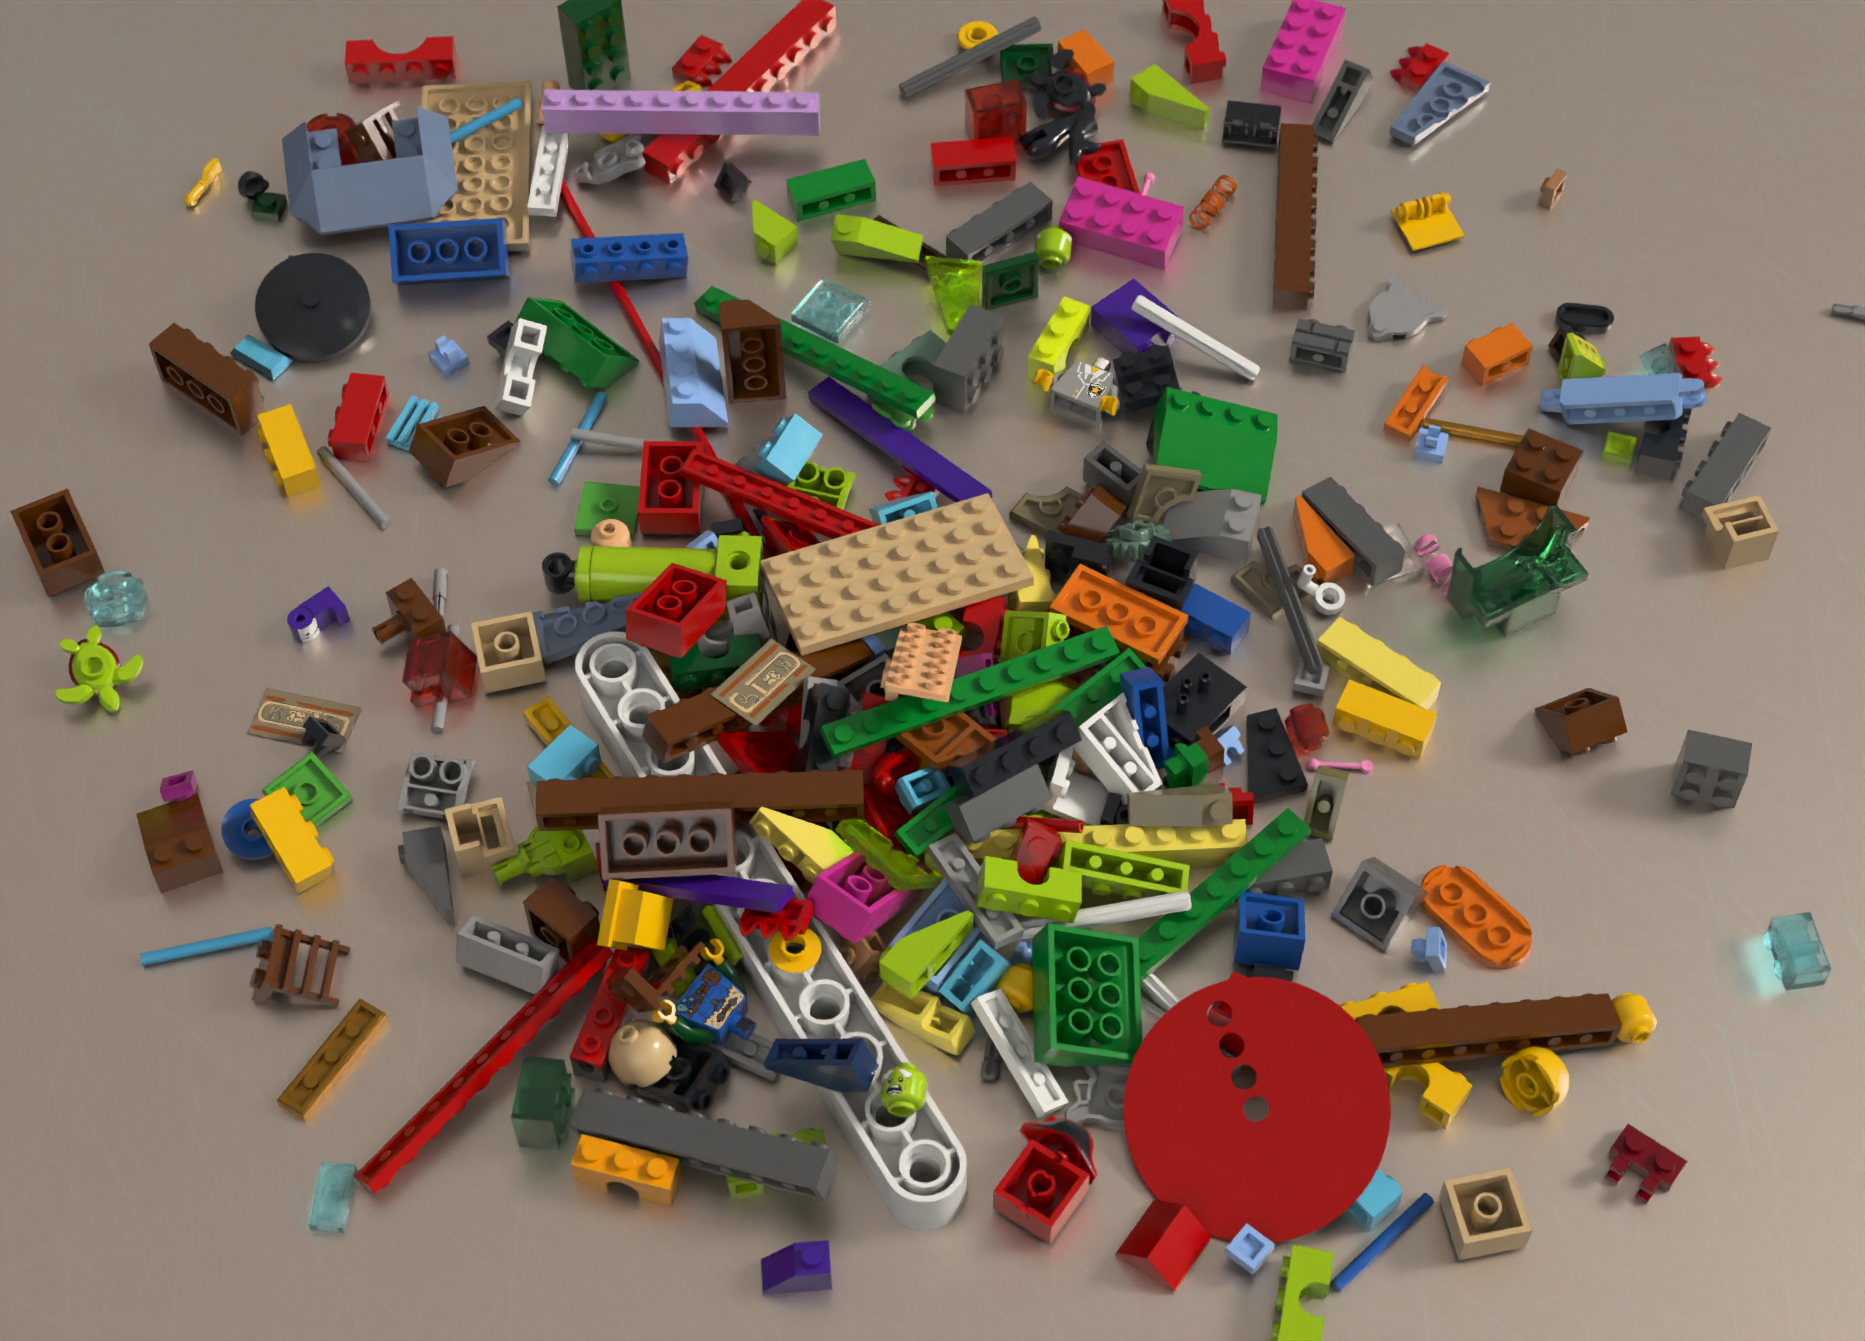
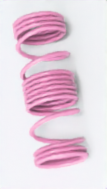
M1424 535L1415 542L1414 550L1418 555L1423 556L1422 562L1427 565V570L1436 583L1443 585L1442 592L1446 598H1454L1460 595L1465 590L1466 583L1464 580H1457L1460 576L1459 573L1451 575L1444 583H1439L1437 580L1448 576L1454 569L1453 563L1446 554L1443 553L1435 556L1429 563L1424 561L1425 555L1436 552L1440 547L1434 535ZM1431 541L1427 546L1420 549L1423 544ZM1435 546H1438L1435 550H1433L1432 552H1429V551H1431ZM1458 575L1454 580L1447 582L1453 576ZM1462 584L1457 590L1448 593L1454 586Z

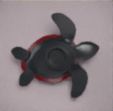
M1064 49L1052 56L1049 63V77L1037 72L1028 74L1025 77L1027 84L1031 88L1042 90L1033 99L1034 112L1041 120L1047 119L1048 104L1057 110L1065 112H1076L1086 106L1095 117L1096 109L1094 104L1096 96H1101L1106 91V86L1102 83H1096L1091 86L1080 73L1071 70L1064 71L1065 65L1074 57L1073 50Z

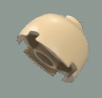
M645 1019L633 1020L616 1031L609 1047L608 1060L612 1071L625 1086L630 1087L629 1084H637L639 1088L647 1087L658 1082L671 1069L669 1062L673 1055L676 1058L677 1049L672 1037L658 1023Z

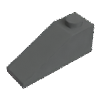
M1345 59L1312 124L1314 125V136L1334 144L1362 104L1373 82L1370 69Z
M441 826L402 832L404 845L398 846L401 865L407 864L412 879L448 925L455 924L446 845Z

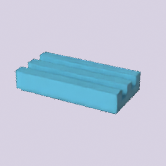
M411 395L386 436L387 444L409 451L415 431L408 443L405 441L415 429L423 411H426L419 424L433 420L439 411L438 403L432 401L431 404H428L426 399L422 398L419 401L417 396Z

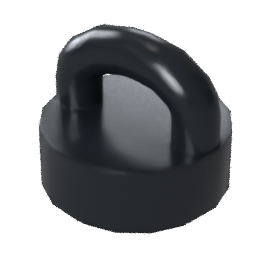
M247 171L239 179L238 191L242 197L255 200L256 196L265 192L270 184L261 174Z

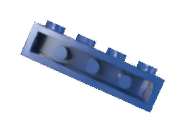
M684 233L571 239L570 260L574 283L687 277L688 253Z

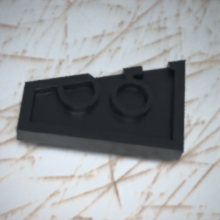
M1277 708L1247 715L1248 792H1253L1254 804L1307 791V780Z

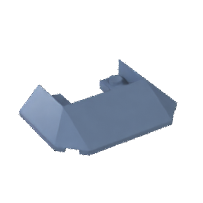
M416 106L417 118L392 121L396 151L395 159L344 166L341 163L337 129L308 132L304 121L282 138L291 215L312 226L313 230L320 235L434 220L440 213V208L458 192L448 116Z

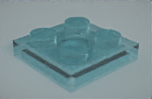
M822 277L791 313V318L793 322L840 344L870 309V300Z

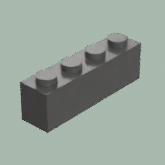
M1030 181L1023 187L1015 189L1006 198L995 202L981 214L973 216L970 221L961 227L953 229L946 236V255L964 266L965 272L969 274L1052 220L1053 200Z
M1741 413L1737 415L1733 423L1728 421L1721 432V441L1715 440L1707 455L1710 457L1708 461L1702 460L1694 474L1696 479L1694 481L1689 480L1686 483L1681 496L1685 497L1682 510L1703 519L1702 512L1705 507L1729 502L1764 449L1771 427Z
M1329 477L1302 491L1301 496L1356 555L1354 567L1373 586L1402 571L1405 555L1402 545L1395 541L1384 530L1383 526L1376 522L1366 512L1365 508L1347 493L1342 485H1339L1332 477Z

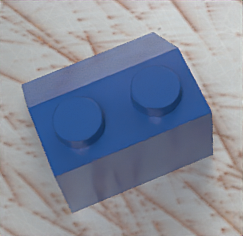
M1244 892L1238 897L1233 941L1234 962L1246 965H1254V962L1286 966V969L1299 971L1306 941L1304 899Z

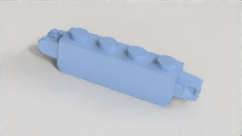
M1681 373L1562 379L1560 388L1542 390L1540 407L1542 411L1561 412L1564 420L1569 425L1676 420L1683 414V409L1704 406L1707 396L1705 392H1702L1705 389L1702 380H1699V378L1682 379Z

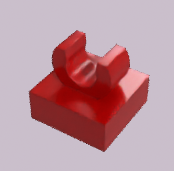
M1241 787L1228 788L1232 792L1233 819H1245L1246 825H1253V792L1242 793Z

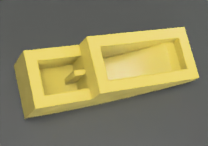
M883 981L870 999L878 1012L903 1029L956 1056L960 1055L976 1032L969 1015L943 1006L939 997L921 990L913 999H910L892 985Z

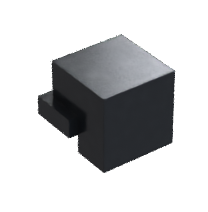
M1153 535L1144 552L1143 560L1137 559L1125 581V585L1181 611L1196 582L1199 552Z

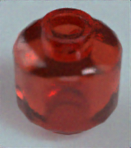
M1303 704L1289 710L1290 715L1285 719V727L1292 746L1303 748L1304 752H1312L1322 748V742L1329 737V729L1323 710L1314 707L1313 704Z

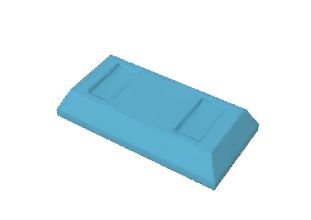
M249 334L230 353L231 356L272 380L292 363L291 359Z

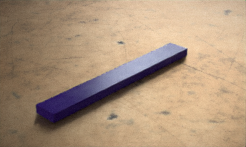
M828 376L808 391V397L812 402L953 502H960L987 493L992 498V490L905 429L892 424L891 419L879 414L871 405Z

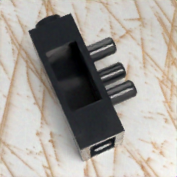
M1198 653L1163 687L1168 745L1173 750H1175V744L1183 743L1189 747L1195 743L1196 732L1205 726L1214 735L1245 704L1247 686Z

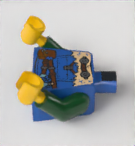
M712 939L710 942L715 947V954L712 955L707 947H704L700 953L704 959L713 960V966L709 963L676 1005L668 999L659 1002L661 1004L660 1007L665 1011V1015L658 1010L652 1012V1019L655 1022L662 1023L666 1021L667 1027L686 1043L709 1044L712 1042L721 1045L732 1032L747 1040L756 1027V1023L745 1016L748 1011L747 991L740 975L727 957H722L724 953L723 943L718 939Z

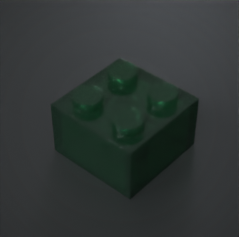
M533 1056L523 1057L511 1114L519 1147L559 1151L561 1139H567L569 1119L566 1118L567 1109L574 1106L575 1088H571L572 1075L567 1073L564 1060Z

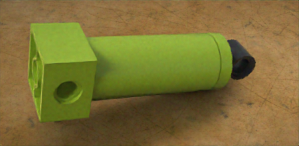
M745 531L740 532L738 536L719 535L718 549L581 546L577 560H571L565 553L557 552L548 555L542 562L547 589L553 594L560 595L570 592L576 587L579 602L583 603L592 601L607 603L611 602L613 597L643 592L671 563H675L727 580L726 602L755 591L761 608L763 606L764 591L760 579L761 576L765 584V577L760 565V561L764 560L762 536H750ZM727 605L726 611L719 617V620L728 619L729 612Z

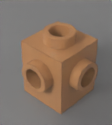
M873 931L856 944L850 940L843 939L838 950L856 979L869 982L879 975V958L887 947L877 931Z

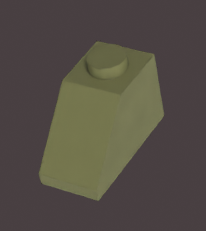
M1318 765L1303 821L1311 828V836L1332 841L1350 772Z

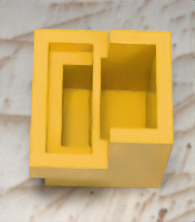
M609 879L597 945L626 951L628 945L664 951L674 899L639 891V885Z

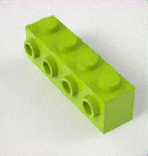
M1065 840L1061 845L1056 860H1053V868L1082 872V887L1090 888L1093 893L1098 895L1114 893L1123 895V899L1130 901L1187 891L1190 865L1076 841Z

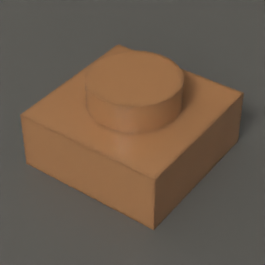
M1557 169L1551 178H1545L1540 188V192L1543 193L1540 205L1551 209L1563 193L1567 177L1566 172Z

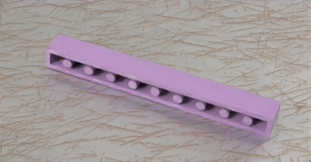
M544 90L542 103L545 133L819 136L820 131L819 92Z

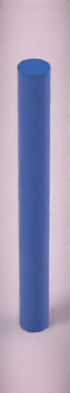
M1423 1193L1330 1281L1332 1288L1337 1292H1341L1434 1203L1433 1198L1429 1194Z

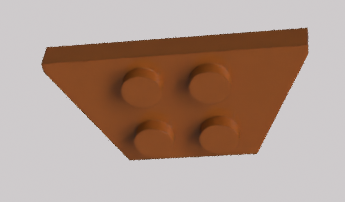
M1482 487L1477 488L1475 495L1481 509L1482 525L1486 528L1485 536L1488 546L1543 562H1548L1556 555L1560 548L1567 546L1572 541L1573 536L1580 530L1584 531L1590 519L1587 516Z
M899 694L898 699L908 695ZM964 712L895 737L935 770L945 768L948 764L997 739Z

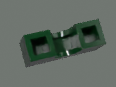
M758 634L728 637L725 656L721 658H709L702 654L698 642L682 658L665 653V668L673 690L675 692H689L695 689L720 686L761 648Z

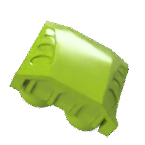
M806 461L796 479L788 484L787 487L844 510L849 491L856 476L854 472H849L847 475V472L839 467L826 469L821 466L817 467L811 461Z
M1053 680L1009 696L1008 719L1005 721V727L1016 730L1043 716L1074 692L1077 687L1072 683L1065 684Z

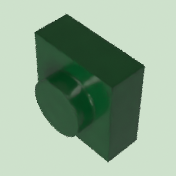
M263 192L257 195L251 210L252 218L280 222L287 204L285 194Z

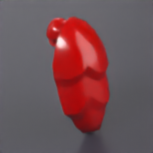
M907 747L883 756L873 768L871 774L872 786L882 794H893L896 791L894 786L897 780L916 772L921 765L922 759Z

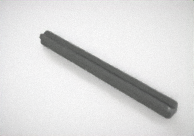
M1032 17L900 83L899 90L904 98H908L1040 32L1041 23L1036 17Z
M1269 526L1259 528L1257 539L1305 668L1310 675L1319 674L1323 671L1324 663L1274 531Z

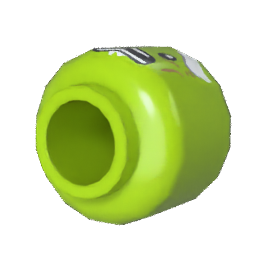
M1056 225L1049 226L1047 229L1038 232L1034 252H1037L1039 263L1042 267L1056 270L1069 262L1072 249V238L1069 233Z
M906 1062L898 1063L896 1067L885 1071L880 1101L883 1106L887 1108L890 1114L895 1116L909 1117L914 1115L916 1111L923 1108L925 1103L926 1076L917 1070L914 1064Z

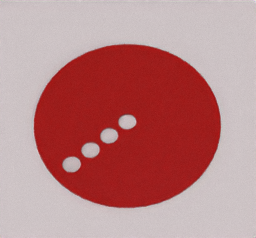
M1246 977L1222 981L1192 993L1169 1009L1154 1024L1143 1039L1130 1067L1125 1086L1123 1113L1126 1140L1132 1159L1145 1184L1158 1201L1185 1204L1213 1237L1232 1241L1247 1223L1271 1242L1277 1243L1299 1238L1321 1229L1349 1209L1362 1195L1373 1179L1386 1149L1390 1131L1391 1105L1387 1077L1374 1045L1361 1026L1341 1006L1325 995L1295 982L1277 978ZM1215 1002H1224L1232 1009V1018L1224 1026H1215L1208 1020L1207 1011ZM1228 1033L1238 1034L1244 1041L1243 1052L1235 1058L1224 1056L1219 1049L1221 1038ZM1239 1065H1249L1256 1072V1082L1249 1089H1238L1232 1083L1231 1074ZM1254 1096L1263 1098L1269 1106L1267 1116L1258 1122L1246 1118L1243 1111L1245 1102Z

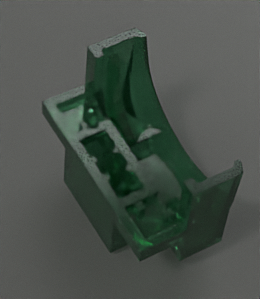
M1549 506L1539 525L1526 539L1489 563L1473 568L1463 556L1462 548H1458L1454 554L1447 600L1463 620L1475 616L1484 629L1494 624L1504 637L1555 614L1561 592L1587 581L1589 574L1571 552L1577 532L1576 527L1558 506Z

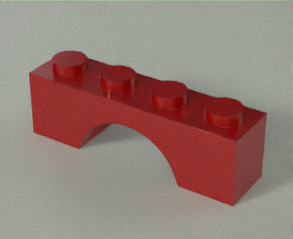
M1163 0L1162 12L1169 29L1184 31L1194 38L1192 43L1185 46L1183 64L1190 84L1222 79L1223 67H1226V56L1224 51L1219 49L1217 33L1212 32L1210 15L1204 12V1Z
M453 36L426 37L425 41L418 48L402 54L385 52L378 48L373 40L346 41L344 64L349 83L456 78L457 52Z

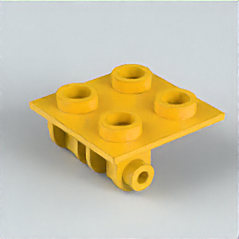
M1442 191L1432 195L1431 198L1423 196L1422 200L1421 198H1416L1414 201L1401 202L1399 206L1391 210L1394 219L1413 251L1465 237L1447 204H1451L1449 193Z

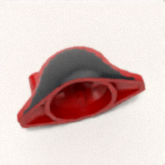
M1052 1115L1048 1116L1043 1122L1026 1121L1023 1123L1019 1131L1028 1143L1033 1139L1054 1153L1057 1151L1063 1152L1068 1157L1070 1163L1089 1174V1184L1093 1183L1097 1176L1092 1160L1094 1143L1091 1135L1082 1125L1070 1119L1056 1118Z

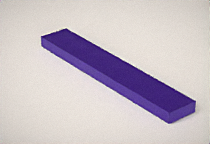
M720 875L613 879L639 885V891L665 897L779 913L794 896L793 888L789 885ZM604 880L605 887L608 888L609 880Z

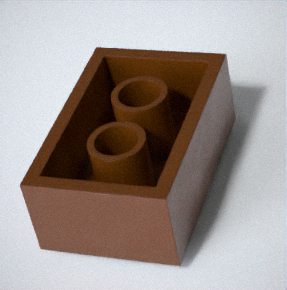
M68 488L10 511L48 597L106 574Z

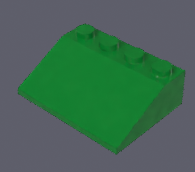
M1167 387L1154 409L1153 465L1199 470L1202 477L1198 489L1204 491L1236 489L1260 494V504L1264 505L1267 498L1277 442L1278 414Z
M1047 923L1032 938L1034 1062L1064 1067L1132 1064L1135 1054L1143 1041L1139 938Z

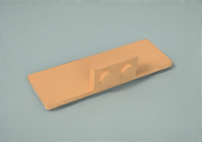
M919 623L901 625L892 660H886L882 675L881 688H884V691H886L885 700L894 701L898 699L899 694L949 702L962 635H957L954 630L946 628L938 629V631L926 629L924 625Z

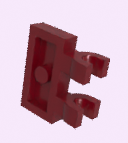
M1627 1124L1610 1148L1608 1154L1615 1159L1611 1163L1610 1170L1605 1178L1617 1185L1629 1167L1645 1177L1635 1194V1198L1647 1204L1659 1186L1667 1192L1669 1191L1688 1161L1630 1124Z

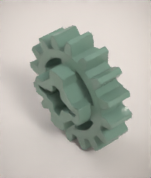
M1134 520L1133 523L1115 526L1116 530H1109L1108 534L1105 535V544L1108 545L1107 554H1112L1114 558L1121 556L1122 560L1130 558L1132 562H1136L1137 559L1143 560L1144 552L1153 535L1171 542L1168 528H1163L1162 524L1155 526L1154 522L1146 524L1144 520Z

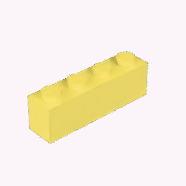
M1339 616L1318 639L1317 647L1323 663L1330 665L1332 669L1346 678L1427 710L1437 700L1441 682L1432 673L1423 671L1411 663L1404 655H1399L1386 647L1381 640L1372 638L1360 630L1356 624L1348 622Z

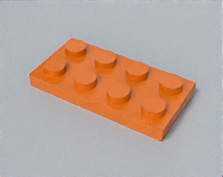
M1082 564L1078 565L1049 607V612L1067 615V623L1085 632L1107 626L1118 648L1126 651L1130 647L1137 657L1156 666H1159L1188 622L1187 614Z

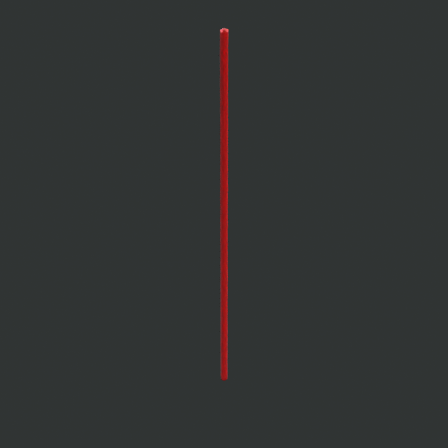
M562 180L560 197L583 238H596L566 183ZM607 281L664 384L660 353L620 281ZM688 427L695 441H703L704 453L717 457L702 428ZM725 495L737 518H741L745 532H748L750 536H761L743 502ZM762 538L764 559L773 557Z

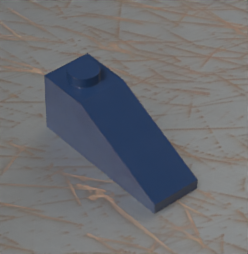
M863 1038L775 1039L763 1064L767 1070L836 1092H867L879 1067Z

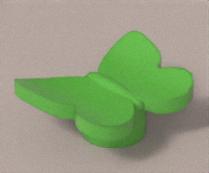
M872 403V408L875 411L891 419L892 424L906 431L914 429L917 420H930L934 412V408L930 406L916 419L886 403Z

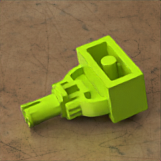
M538 826L531 831L526 841L517 844L519 849L517 856L491 866L500 885L525 872L527 874L530 873L532 878L541 874L559 875L566 872L572 883L598 870L597 860L582 830L539 831Z

